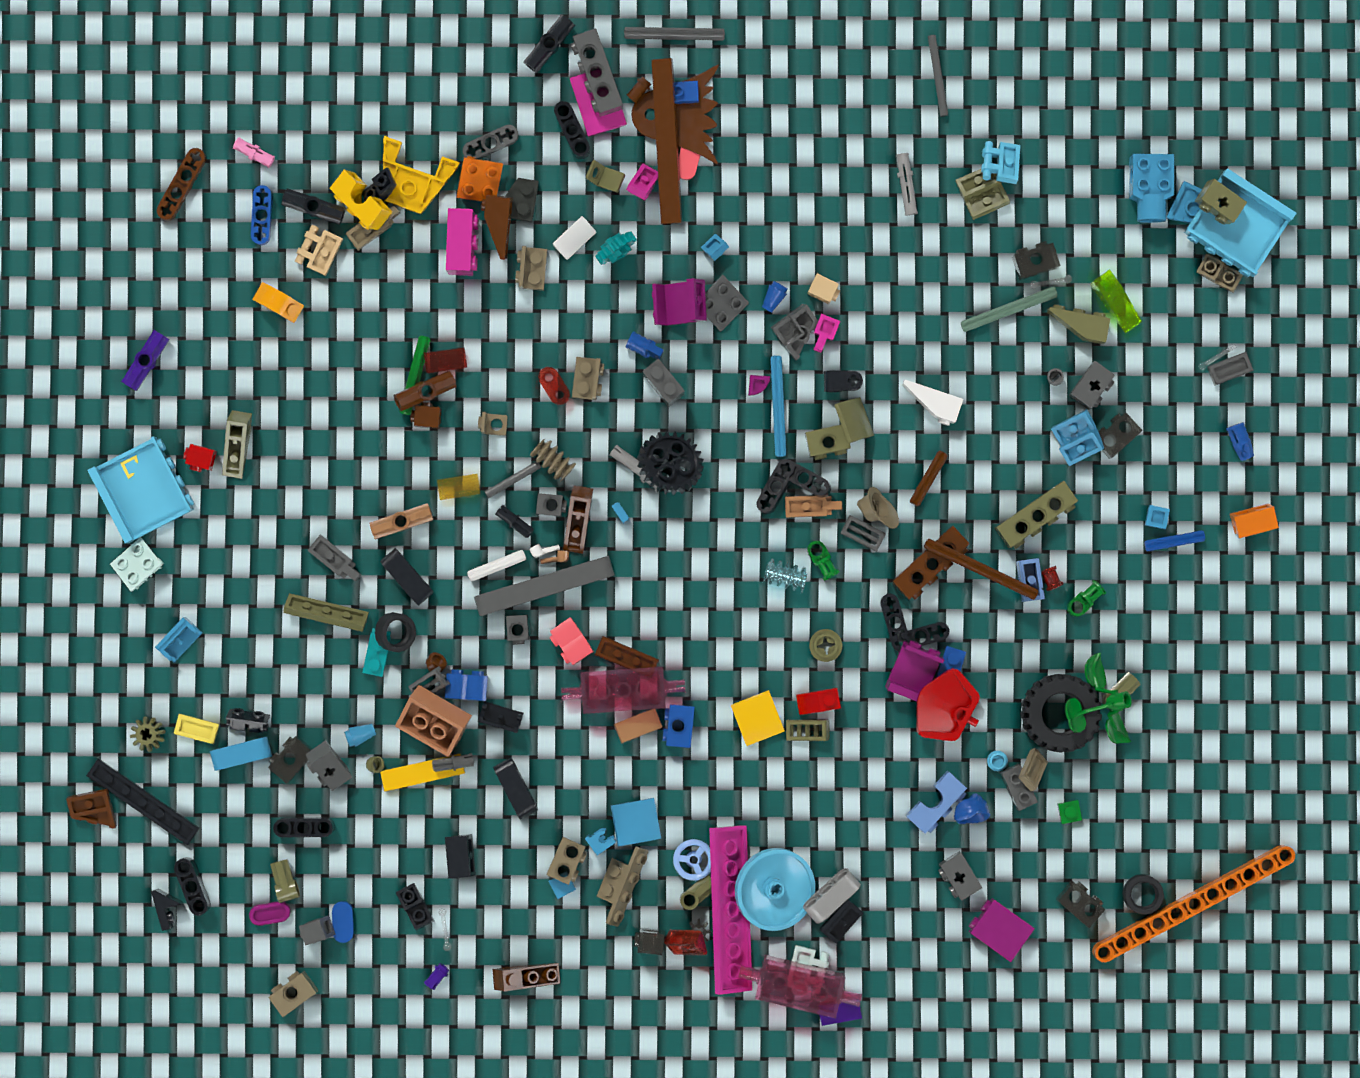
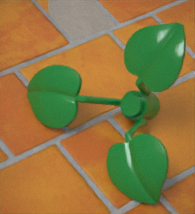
M1096 653L1085 664L1084 671L1087 683L1091 687L1095 686L1096 691L1111 695L1107 697L1106 704L1082 710L1081 704L1076 698L1069 699L1065 707L1069 728L1075 733L1082 732L1086 727V720L1083 714L1109 708L1111 709L1107 714L1109 719L1105 723L1109 739L1115 744L1129 743L1131 740L1118 712L1131 707V696L1127 691L1118 693V690L1104 689L1106 686L1105 671L1101 662V653Z

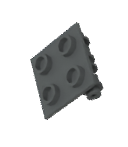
M724 275L705 292L707 318L720 332L749 304Z

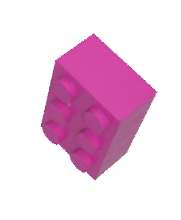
M448 208L446 271L449 275L473 276V271H477L478 262L476 256H474V250H478V238L475 235V230H479V218L475 215L473 209Z

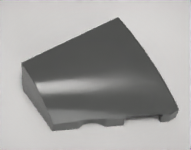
M801 304L770 328L794 360H797L800 357L799 354L804 344H807L810 338L811 331L815 329L818 320L808 305Z

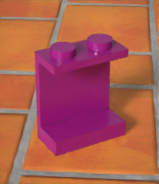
M692 278L686 279L687 282L666 285L652 284L654 324L669 326L707 321L705 280Z
M904 641L885 687L888 691L917 702L919 692L926 684L933 680L938 665L944 662V658L940 655L941 652L929 648V650L921 648V644L915 641H910V643Z
M995 899L986 900L980 909L982 910L978 918L975 916L968 926L970 927L969 932L1012 962L1035 928Z

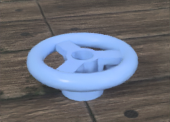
M690 839L681 843L673 856V864L677 873L681 877L692 881L705 878L711 872L710 847L705 842L697 839ZM688 846H699L697 851H691L687 856L680 855ZM705 851L708 856V864L704 871H702L700 868L702 862L701 855ZM696 856L698 858L697 863H691L690 857ZM680 862H686L689 867L694 868L696 874L685 872L681 868Z

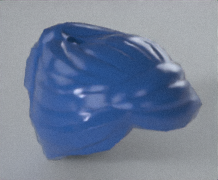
M977 793L959 802L954 812V819L959 824L980 823L990 817L987 801Z

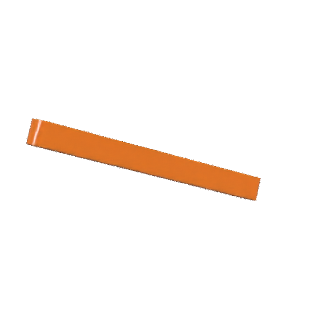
M1285 845L1276 846L1099 941L1092 949L1093 956L1101 962L1111 961L1288 866L1295 859L1294 850ZM1286 849L1288 857L1285 860H1281L1280 852ZM1268 859L1270 867L1267 870H1263L1262 862ZM1251 869L1252 877L1245 880L1243 876L1244 871ZM1228 879L1234 880V886L1231 889L1225 887ZM1214 888L1216 896L1213 899H1209L1207 892ZM1196 898L1198 905L1196 908L1191 909L1189 902L1191 899ZM1174 908H1179V917L1172 918L1171 911ZM1155 918H1161L1162 925L1159 928L1153 927V920ZM1142 927L1144 930L1143 936L1136 938L1134 935L1135 930ZM1124 937L1126 944L1121 948L1117 947V939ZM1101 947H1107L1108 949L1105 957H1099L1098 955Z

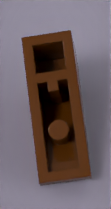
M486 195V199L482 200L481 211H484V218L501 260H505L508 253L513 197Z
M573 485L563 546L564 551L582 554L584 552L593 488Z

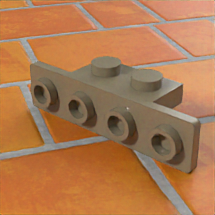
M636 846L629 864L614 858L611 859L597 897L612 903L606 924L618 927L622 922L627 904L632 898L635 884L639 881L641 869L647 861V849Z

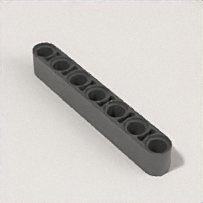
M605 556L474 597L479 616H484L602 580L615 574L610 557Z

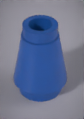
M773 281L772 285L769 284L762 307L773 312L787 295L786 291L788 288Z

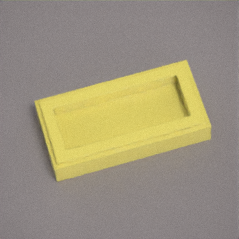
M179 714L174 734L214 744L220 724Z

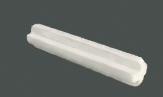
M519 550L469 570L467 574L470 581H475L525 561L526 556L523 550Z

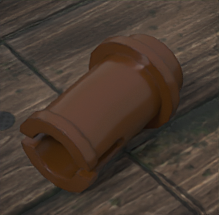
M643 76L641 79H637L638 82L626 94L635 103H637L647 89L650 90L649 87L652 85Z

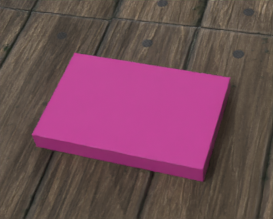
M597 69L591 71L590 74L592 77L598 78L602 72ZM585 73L570 78L588 137L627 125L623 110L600 117L598 112H594L591 101L594 100L592 93H587L584 84L587 81ZM601 88L597 92L600 97H605L609 93L605 88Z

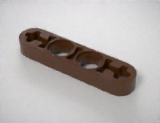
M192 148L186 154L157 207V214L161 219L170 221L177 215L206 162V155L201 149ZM198 153H200L199 156L201 157V160H196L193 165L197 168L195 171L191 167L186 166L187 163L192 165L194 159L192 158L193 154L197 155ZM185 170H189L192 173V178L188 181H183L181 178V174ZM174 188L182 190V196L178 199H174L171 196ZM168 198H169L172 202L177 203L176 206H174L173 204H171L169 210L172 211V212H171L170 215H169V214H166L165 216H163V215H164V212L162 211V209H163V208H168V206H169V204H170V203L167 201Z

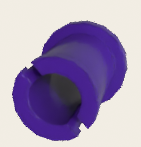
M442 963L435 965V970L424 981L430 989L435 990L442 979L448 976L449 969Z

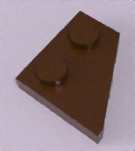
M108 789L68 796L66 798L72 819L86 820L88 823L96 825L99 823L107 825L112 829L117 827Z

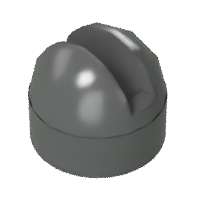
M1057 368L1051 369L1047 375L1048 382L1053 386L1060 385L1064 380L1063 372ZM1060 375V377L1056 381H1052L1055 377Z

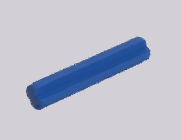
M1201 530L1146 540L1144 546L1146 551H1153L1205 541V533Z

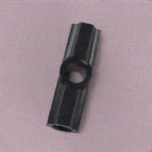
M561 14L548 32L541 37L540 42L523 63L538 74L550 57L558 51L559 46L574 29L575 24ZM547 40H553L555 45L552 48H546L544 43Z
M288 188L284 192L281 204L282 206L306 213L311 217H318L338 225L343 221L346 208ZM317 202L319 204L316 211H309L310 203Z

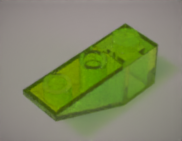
M1110 269L1090 283V286L1125 334L1142 322L1123 287Z

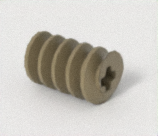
M543 439L530 453V456L538 455L536 462L539 463L544 460L542 467L550 466L548 473L556 472L554 479L557 480L562 477V481L574 469L576 463L568 465L570 458L562 459L564 452L562 451L557 454L558 446L550 448L552 441L544 442L545 439Z

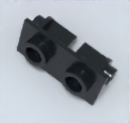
M241 708L230 709L226 716V726L230 727V729L245 731L246 724H249V732L263 734V732L268 731L267 723L270 714H265L261 711H244Z

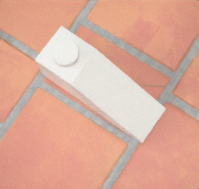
M908 380L903 381L902 386L933 417L938 418L939 423L949 426L950 423L954 424L956 422L963 402L962 398Z

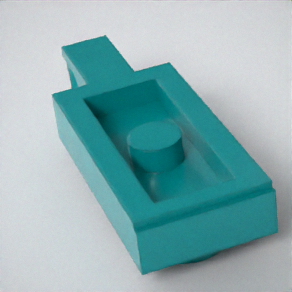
M375 628L372 629L362 673L383 677L389 650L379 646L375 638ZM387 631V640L391 642V631Z

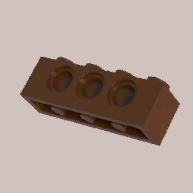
M951 526L936 540V542L942 545L951 546L953 550L961 554H965L968 551L967 546L970 544L954 526ZM926 549L892 583L908 600L911 598L915 600L924 592L922 588L926 584L932 585L939 578L937 574L941 570L947 571L953 565V562ZM928 559L936 560L937 568L935 570L927 568L926 563ZM918 572L922 575L920 584L912 582L911 577L913 573Z

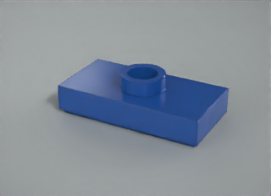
M698 81L674 82L676 104L699 103Z

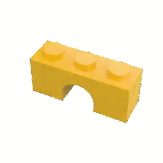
M343 170L330 187L335 194V199L344 203L347 206L346 210L351 215L359 218V223L367 230H379L393 211L381 199L369 196L362 203L361 195L367 185L355 172Z

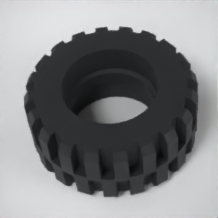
M1054 674L1045 676L1032 684L1031 689H1028L1025 693L1026 697L1022 700V712H1020L1023 728L1027 731L1031 740L1042 748L1059 753L1073 752L1078 748H1083L1088 741L1091 742L1094 738L1093 735L1100 728L1098 726L1099 721L1102 720L1100 710L1083 714L1086 720V727L1082 732L1078 733L1072 730L1063 733L1054 732L1046 726L1042 718L1044 703L1056 694H1067L1072 698H1076L1080 702L1082 710L1100 706L1101 703L1097 699L1098 695L1087 682L1082 681L1081 678L1076 676Z

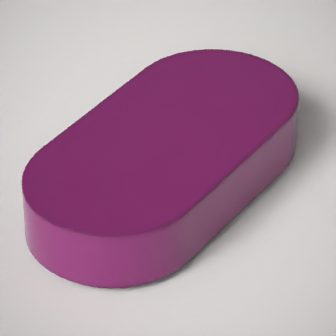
M279 901L259 904L250 910L249 918L253 924L258 926L284 922L290 917L291 908L286 902L279 903Z

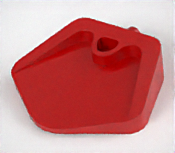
M951 668L926 684L919 692L916 730L920 736L956 741L967 723L974 727L977 726L979 720L971 715L979 702L980 695L958 669Z

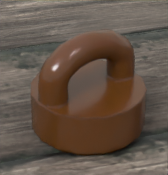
M433 652L427 657L426 665L429 672L439 666L441 668L440 672H442L447 666V661L443 655Z

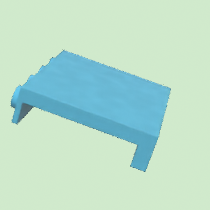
M1227 168L1223 171L1218 181L1247 202L1234 223L1223 225L1215 220L1216 216L1210 212L1206 213L1199 208L1184 233L1188 235L1187 239L1195 244L1199 242L1205 246L1204 249L1212 255L1216 253L1222 257L1221 260L1229 266L1234 265L1239 268V272L1242 275L1254 277L1288 223L1296 215V212Z
M154 436L137 447L87 470L124 543H130L194 510L192 507L194 501L189 493H185L183 489L185 484L181 476H176L173 470L176 468L171 457L167 458L164 452L166 447L163 441ZM137 455L138 464L135 462V459L124 464L129 474L134 473L128 479L120 463Z

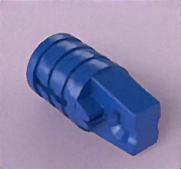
M634 331L625 347L641 354L645 358L650 356L655 359L659 358V360L664 352L663 349L655 345L656 342L636 334Z
M1244 422L1226 428L1233 448L1241 461L1254 456L1251 440Z

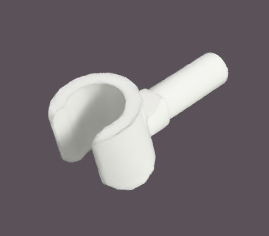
M537 544L530 548V552L535 558L548 552L560 550L559 545L542 549L540 544Z

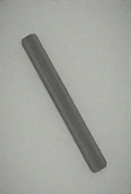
M625 27L624 38L723 41L725 39V30L719 28Z

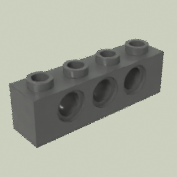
M595 28L573 36L574 42L571 43L574 55H579L581 62L577 64L580 73H585L587 81L584 84L587 93H592L594 100L591 101L594 112H598L600 117L622 110L623 104L597 29ZM587 50H592L595 52V56L588 59L584 56V53ZM598 69L602 74L600 77L594 78L590 74L591 71ZM605 88L609 93L605 97H600L597 94L598 90Z

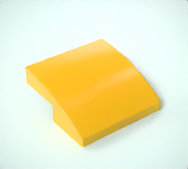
M769 690L731 705L746 746L784 732Z

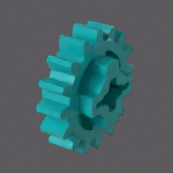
M628 231L625 234L618 233L608 238L600 246L602 250L597 252L595 257L601 265L610 261L613 264L619 259L624 258L632 250L630 246L635 244L634 242L637 239L632 231Z

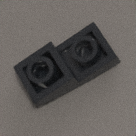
M386 167L373 177V184L362 192V196L365 201L369 196H372L384 202L397 185L390 169Z
M415 883L396 892L404 911L407 912L416 931L435 921Z

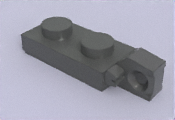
M321 534L308 549L312 555L338 576L345 579L348 575L354 581H357L361 576L360 573L353 569L356 565L353 560Z

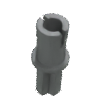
M472 753L460 756L451 755L449 758L432 761V768L435 772L450 769L456 771L458 768L474 766Z

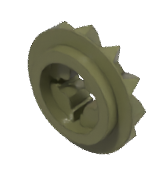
M822 629L811 637L809 648L811 654L817 660L829 662L840 655L842 641L836 632ZM824 636L828 643L835 644L828 648L827 655L824 648H817V646L823 644Z

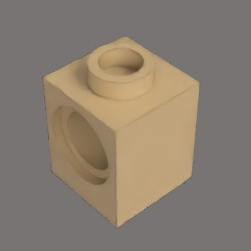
M817 273L807 294L830 304L831 300L836 301L840 290L837 289L839 284Z

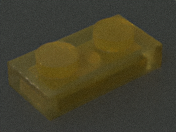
M478 474L437 480L440 500L481 494Z

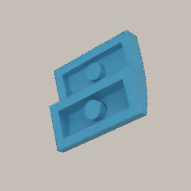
M1087 409L1051 428L1061 445L1059 450L1068 466L1104 449L1100 434Z
M654 798L611 805L618 846L661 839Z

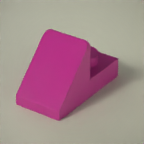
M642 164L626 190L646 200L658 180V171Z

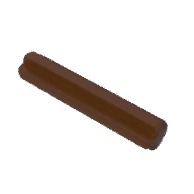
M943 451L937 452L910 499L911 504L920 506L948 457Z

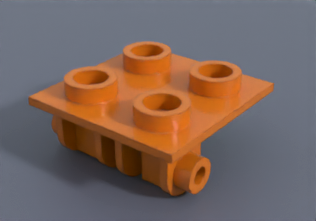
M472 156L464 157L456 197L482 201L486 199V195L497 196L503 163L479 160Z

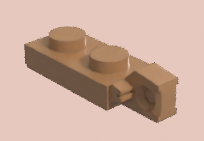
M817 496L785 497L786 518L832 515V510H842V501H831V496L823 498Z

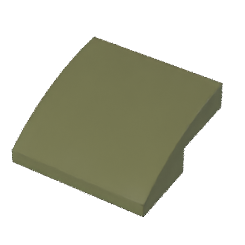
M979 169L955 180L972 220L1010 204V200L1001 182L996 181L997 174L992 173L990 180H984L983 173Z
M861 397L834 405L848 443L874 436Z

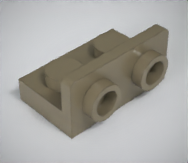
M522 246V251L518 250L517 263L521 264L520 271H516L515 283H519L520 289L544 291L547 249Z
M576 357L572 398L596 401L597 396H601L602 384H598L599 376L604 374V364L601 363V358Z

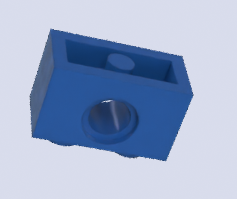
M670 704V708H665L664 720L668 721V729H663L662 741H666V746L691 748L694 706ZM675 720L683 721L684 729L677 732L672 728Z

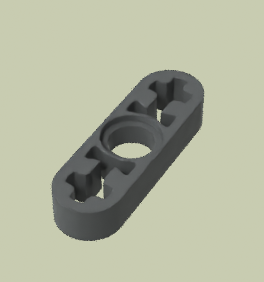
M505 125L466 143L463 147V155L465 158L472 156L471 154L467 155L469 147L472 146L473 149L479 147L478 143L481 142L485 152L482 153L481 149H479L473 157L481 159L514 144L519 137L518 130L513 125ZM506 130H509L510 132H515V134L512 135L513 139L509 140L508 137L503 138L502 141L504 143L500 145L499 138L496 134L500 133V137H503L506 135ZM488 138H494L497 141L496 146L492 149L485 146V141Z

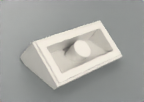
M581 216L553 243V246L568 260L597 232Z

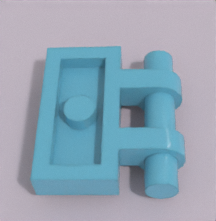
M985 142V148L982 150L984 163L981 165L983 179L990 180L991 174L994 173L997 174L996 181L1016 184L1019 174L1020 145L1000 142L998 148H993V142ZM992 158H998L997 164L992 163Z

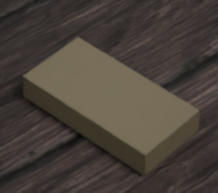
M1036 748L1029 751L1018 777L1030 792L1037 789L1048 763Z

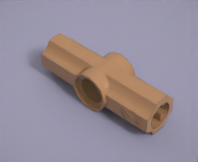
M427 503L403 512H397L394 515L370 522L369 524L376 540L433 521V516ZM399 516H405L407 519V523L403 527H399L396 524Z

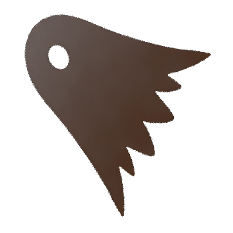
M719 64L697 76L682 81H698L699 103L676 104L678 146L697 153L716 164L718 163L715 156L704 143L713 142V140L703 131L717 127V123L704 114L711 111L718 103L703 97L714 88L713 86L705 85L713 77ZM652 90L643 94L637 103H634L631 116L634 126L641 134L656 140L655 119L648 120L645 117L647 109H654Z

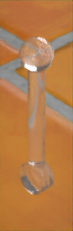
M1066 275L1064 278L1032 281L1030 288L1036 289L1038 286L1060 282L1070 283L1072 277Z
M1234 344L1208 361L1200 362L1198 365L1199 369L1205 370L1207 365L1237 347Z
M441 908L438 913L441 916L445 944L443 948L445 951H450L452 945L448 939L445 919L446 910Z

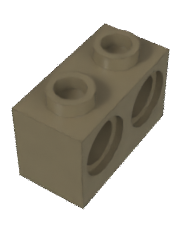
M563 837L546 875L568 885L570 881L575 882L579 873L576 870L579 862H584L588 853L584 851L586 846ZM575 846L578 849V855L575 858L567 856L566 850L568 847ZM561 865L569 867L570 873L568 876L561 877L558 874V868Z

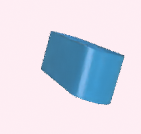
M268 737L210 751L214 771L272 757Z

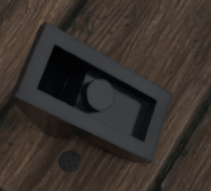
M159 888L151 891L161 929L162 931L171 929L173 923H175L173 912L169 911L168 908L180 905L183 901Z

